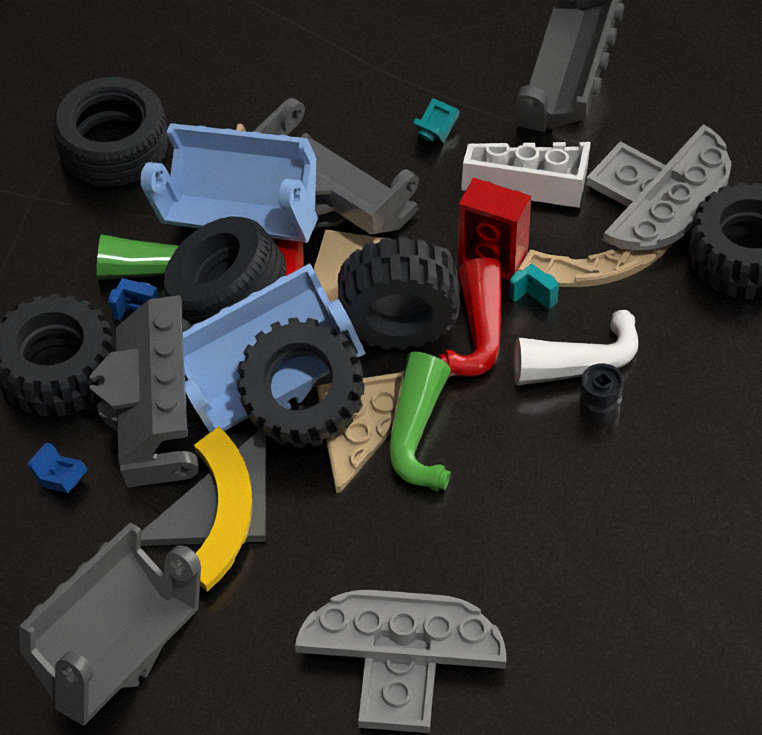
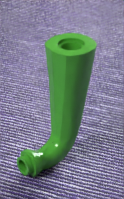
M101 234L97 255V280L164 276L168 261L179 246L135 241Z
M410 352L407 356L393 418L390 459L395 472L404 481L412 485L428 487L438 492L440 489L445 490L447 488L451 471L445 470V466L441 464L431 467L422 465L416 460L415 452L433 407L451 370L446 362L435 356L421 352Z

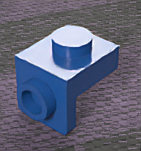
M122 278L117 289L111 291L108 300L113 319L120 321L126 308L137 310L147 300L158 298L157 287L144 282L139 283Z
M45 443L27 464L43 488L65 493L73 489L88 470L81 460L60 456L50 443Z

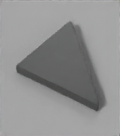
M259 430L238 448L247 467L252 489V517L245 542L266 541V436ZM211 472L141 531V546L203 544L214 525L218 509V488Z

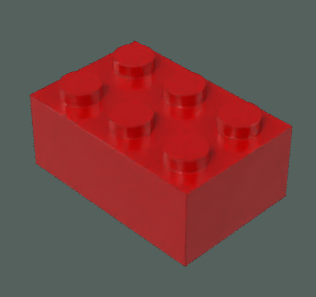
M473 177L459 202L458 264L462 265L465 261L476 258L496 259L501 264V278L511 280L528 254L531 195Z

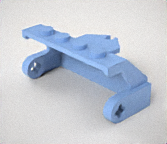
M170 124L167 135L174 147L171 174H168L163 164L153 162L146 163L141 172L142 189L162 224L201 228L205 224L220 218L230 216L245 217L258 222L271 238L308 243L318 220L315 212L316 156L308 138L209 128L205 126Z
M311 264L300 268L288 276L279 278L275 283L260 291L251 293L242 301L222 309L218 314L203 322L194 324L190 329L183 332L184 369L188 378L185 381V392L209 432H212L218 426L225 431L249 418L241 404V396L237 390L236 380L240 379L237 371L239 361L245 360L246 357L243 352L247 345L254 346L257 342L254 336L261 330L267 334L272 330L270 325L279 321L280 325L283 326L289 324L288 318L298 317L300 322H306L307 318L317 319L319 325L323 326L325 323H328L335 327L338 334L342 333L349 340L351 347L355 349L358 358L366 354L342 304L338 299L332 302L329 301ZM301 356L290 359L282 364L273 376L271 382L273 397L279 405L290 409L291 405L288 400L295 397L296 401L301 403L317 380L328 375L330 370L322 360L314 357Z

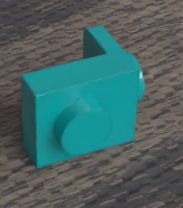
M433 98L422 119L415 118L413 124L419 131L418 135L429 142H433L436 139L444 143L460 112L458 109Z
M531 263L524 270H519L512 276L509 298L516 302L525 293H528L546 308L550 309L558 303L559 283L552 275L543 272Z

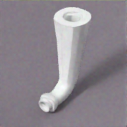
M619 310L613 313L610 327L613 333L617 335L618 340L609 345L550 342L518 338L514 350L516 386L582 377L584 371L589 366L597 363L610 364L618 369L625 366L633 359L638 350V336L634 326L635 317L627 310Z

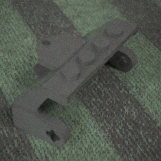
M556 0L530 83L520 87L516 98L518 127L545 132L546 128L553 129L587 117L593 95L598 96L602 83V78H599L600 71H606L610 56V53H606L608 45L613 46L616 39L617 28H614L615 22L621 21L625 5L621 4L622 0Z
M294 98L287 99L253 132L288 135L301 122L305 113L304 104ZM307 133L300 137L308 138L316 156L315 212L318 220L314 228L339 226L345 219H348L369 234L399 230L419 210L417 203L409 201L419 183L418 176L407 169L402 170L394 178L391 187L388 188L313 140Z
M180 295L147 300L117 326L116 352H111L89 376L92 382L101 379L98 386L90 385V390L102 400V402L97 404L100 417L109 428L118 434V460L120 472L127 488L186 480L196 476L198 473V457L191 452L177 451L154 454L163 440L188 436L183 332L190 329L192 325L189 321L182 319V299Z
M129 523L110 542H105L94 557L88 562L82 563L76 573L66 583H61L48 600L43 604L37 605L31 615L19 626V651L55 702V709L84 726L121 688L137 687L140 683L138 681L139 675L144 678L148 676L163 645L198 610L201 563L198 556L191 549L183 545H177L165 557L164 572H162L141 549V529Z

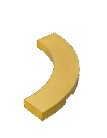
M219 426L194 445L195 452L209 467L218 488V509L214 525L201 548L195 553L201 563L200 586L207 592L220 581L235 562L236 555L242 544L246 541L252 517V489L247 467L236 445Z

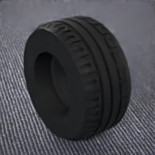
M236 216L220 218L194 231L174 251L164 273V292L166 297L181 296L182 318L189 321L193 326L218 314L222 309L242 301L251 293L260 291L275 283L279 278L286 275V261L281 250L258 222Z

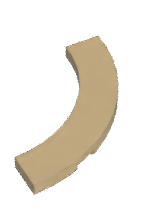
M672 244L651 250H609L589 255L588 259L577 260L530 249L517 271L524 270L532 263L543 272L552 275L559 283V287L596 286L626 278L643 270L661 257Z

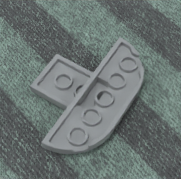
M703 124L667 165L620 141L587 176L586 185L627 206L626 210L605 231L603 241L620 249L651 250L672 244L683 237L692 227L693 216L698 205L705 201V197L714 191L718 193L719 188L726 186L728 183L731 160L726 151L727 146L721 137Z
M379 590L346 592L330 598L331 602L321 607L317 612L313 611L307 617L299 630L295 644L297 653L365 658L358 719L359 728L430 733L436 663L506 669L505 644L497 626L493 625L482 615L481 610L475 605L459 598L444 595Z

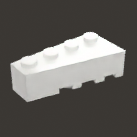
M555 142L553 147H535V143H523V145L517 148H509L507 143L468 144L463 161L461 190L466 191L474 177L531 195L532 201L580 207L591 142H580L579 147H566L565 142Z

